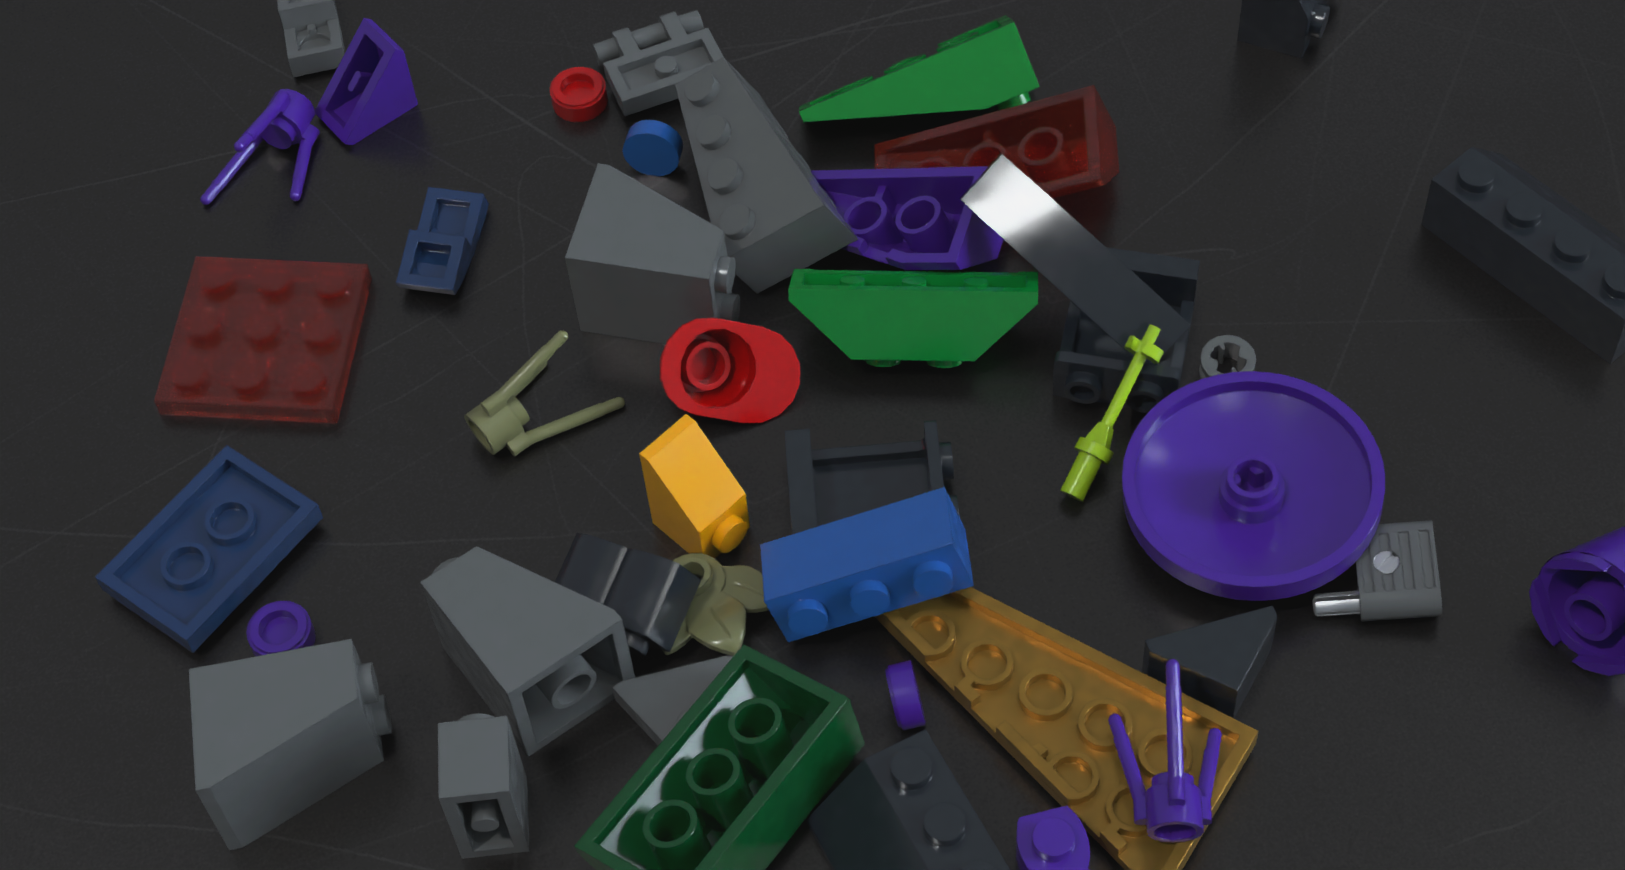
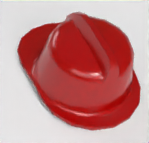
M695 318L681 325L667 340L660 357V380L666 396L681 410L698 416L738 423H763L779 416L793 402L800 385V363L793 346L777 332L762 326L720 318Z

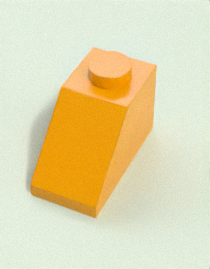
M685 414L639 453L652 522L688 553H703L716 558L721 552L728 553L735 549L750 528L746 493L696 421Z

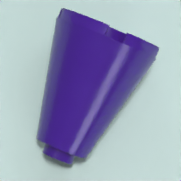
M1625 526L1550 558L1541 568L1538 577L1532 581L1529 590L1532 614L1545 638L1554 647L1562 641L1570 650L1577 653L1578 656L1572 662L1582 669L1606 676L1625 674Z

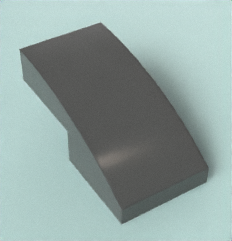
M277 0L278 12L284 29L288 62L293 78L337 68L345 54V47L335 0Z

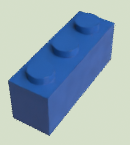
M945 487L760 544L764 602L788 642L974 586L966 529Z

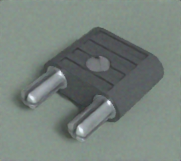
M1432 520L1379 524L1369 546L1355 562L1358 591L1318 593L1313 596L1312 600L1313 611L1317 617L1360 614L1361 622L1442 616L1441 587Z

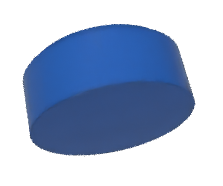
M642 120L633 124L627 133L623 145V155L627 163L638 172L653 176H664L673 172L678 166L683 151V141L679 133L668 124L657 120Z

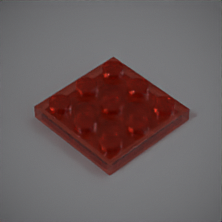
M196 256L154 399L161 415L337 424L372 281L368 264Z

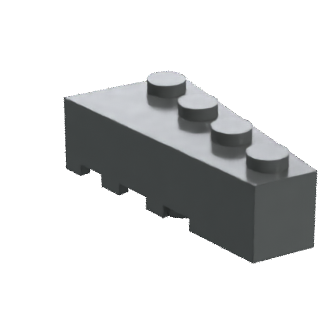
M724 57L675 84L711 224L724 231L727 256L735 258V274L758 294L791 276L793 269H804L858 240L851 227L836 210L837 207L827 192L819 185L810 172L811 169L791 144L788 135L760 94Z

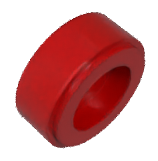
M588 67L569 68L560 72L551 82L550 96L553 109L564 120L570 122L589 121L599 116L607 106L608 95L605 80L594 69Z

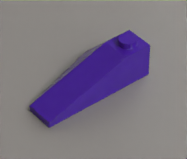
M989 166L810 171L819 185L827 192L843 220L851 227L858 238L855 242L841 248L843 250L903 270H962L998 258L1004 239L960 200V197Z

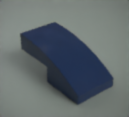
M428 187L418 229H409L396 280L399 288L456 295L474 256L489 206L483 193Z

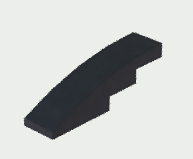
M1000 154L960 197L964 204L1125 351L1127 350L1124 346L1129 336H1135L1142 341L1149 324L1161 329L1154 345L1164 351V355L1191 326L1003 154ZM1148 359L1145 361L1147 364H1154Z

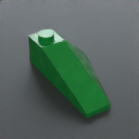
M1005 15L937 44L936 54L926 57V54L908 57L883 71L884 75L874 79L873 76L859 79L799 106V113L803 122L981 110L995 105L999 113L1029 102L1031 98L1028 92L1040 86L1015 22Z

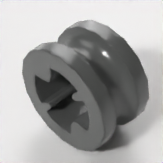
M1222 335L1209 340L1201 352L1200 379L1224 374L1217 371L1218 362L1223 364L1226 357L1237 361V368L1232 367L1231 372H1237V370L1239 372L1255 371L1256 355L1254 349L1247 341L1238 336Z

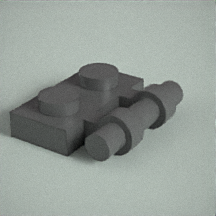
M698 10L679 16L673 11L658 16V23L634 31H630L628 27L611 32L610 39L592 44L595 59L599 66L604 65L606 79L624 116L678 99L675 84L724 57L709 28L704 29Z

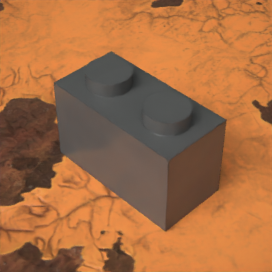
M476 713L463 716L458 721L438 723L439 801L461 858L530 852L527 776L508 717H494L489 714Z

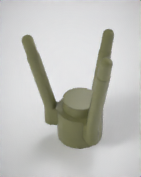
M560 330L498 391L464 415L475 437L492 455L506 446L513 456H517L531 444L603 417L624 407L625 400L622 397H616L524 432L522 426L530 421V417L516 396L546 368L547 361L567 341L569 335L566 331Z

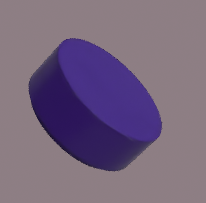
M276 601L261 607L251 617L246 631L247 640L255 657L314 646L316 637L314 626L307 611L299 604L291 601Z
M911 660L888 665V669H885L898 727L904 731L925 726L923 706Z

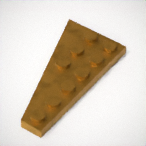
M972 587L874 616L1061 806L1067 805L1079 817L1085 830L1125 870H1182L1202 835L1186 842H1162L1148 836L1147 825H1136L1134 823L1133 799L1108 722L1109 716L1114 713L1122 718L1147 791L1148 788L1152 787L1151 779L1155 775L1168 772L1166 684ZM1182 693L1184 772L1193 776L1194 785L1198 786L1208 732L1212 728H1218L1222 733L1211 797L1213 818L1256 745L1259 731ZM1203 825V826H1204V832H1205L1206 828L1208 827V825Z

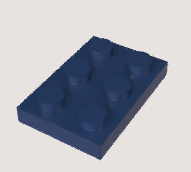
M226 445L95 578L104 592L194 653L323 518V515L316 502Z

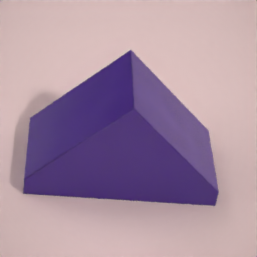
M363 18L315 109V114L344 144L348 145L356 144L418 105L404 50L372 19Z

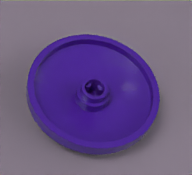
M1244 371L1218 374L1187 384L1174 391L1155 405L1141 420L1132 434L1123 460V505L1131 531L1147 555L1159 567L1186 585L1209 594L1236 600L1263 601L1289 598L1309 592L1334 580L1348 570L1367 549L1376 533L1383 509L1385 495L1384 463L1379 447L1366 424L1349 406L1330 392L1304 380L1270 372Z

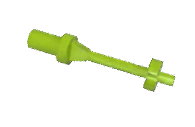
M1149 324L1142 341L1135 336H1129L1124 348L1132 353L1134 357L1102 421L1098 422L1085 438L1079 437L1074 447L1079 453L1060 490L1062 493L1083 502L1101 464H1109L1114 454L1110 450L1114 432L1113 426L1146 359L1154 364H1158L1164 353L1161 348L1154 345L1161 331L1158 327Z

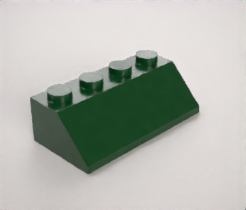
M743 644L574 845L577 853L595 870H765L865 745L850 699Z

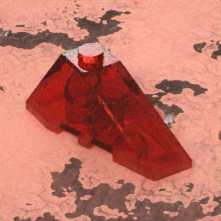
M1092 85L875 144V169L990 166L1000 154H1003L1051 198H1056L1103 186L1119 173L1116 126L1095 86Z

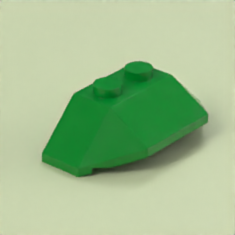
M793 269L788 292L789 301L851 360H865L867 364L875 367H891L900 364L902 360L926 361L928 365L937 368H952L961 365L963 361H976L1038 304V272Z

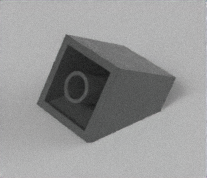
M598 163L565 256L580 330L666 344L667 340L681 325L695 318L714 317L738 322L740 296L739 294H732L736 263L734 257L727 256L724 231L614 167Z
M478 546L459 558L455 557L444 561L433 571L432 575L420 582L443 649L496 717H508L514 739L527 757L613 701L615 697L612 687L617 683L635 678L623 621L614 609Z
M352 639L189 669L195 790L229 850L247 846L384 761L381 735L392 733L387 698L385 694L379 695L373 663H361Z

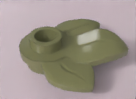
M689 553L674 559V562L681 564L696 577L702 579L671 651L662 652L665 655L676 652L694 638L712 650L734 656L742 647L744 641L746 613H758L769 610L764 602L762 573L745 565L722 566L715 558L703 553Z

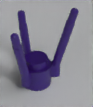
M280 89L275 92L266 109L235 142L234 149L237 152L200 198L201 203L209 205L263 140L279 149H287L291 145L300 144L290 191L291 200H300L312 146L320 134V130L310 124L315 116V108L311 101L303 94L291 89Z
M1169 659L1166 662L1165 686L1168 772L1155 775L1151 779L1152 787L1148 788L1147 791L1122 718L1114 713L1109 716L1108 722L1133 799L1134 823L1136 825H1147L1148 836L1152 839L1174 843L1186 842L1200 837L1204 833L1203 825L1212 823L1211 797L1222 733L1218 728H1212L1208 732L1198 786L1194 785L1193 776L1184 772L1180 664L1176 659Z

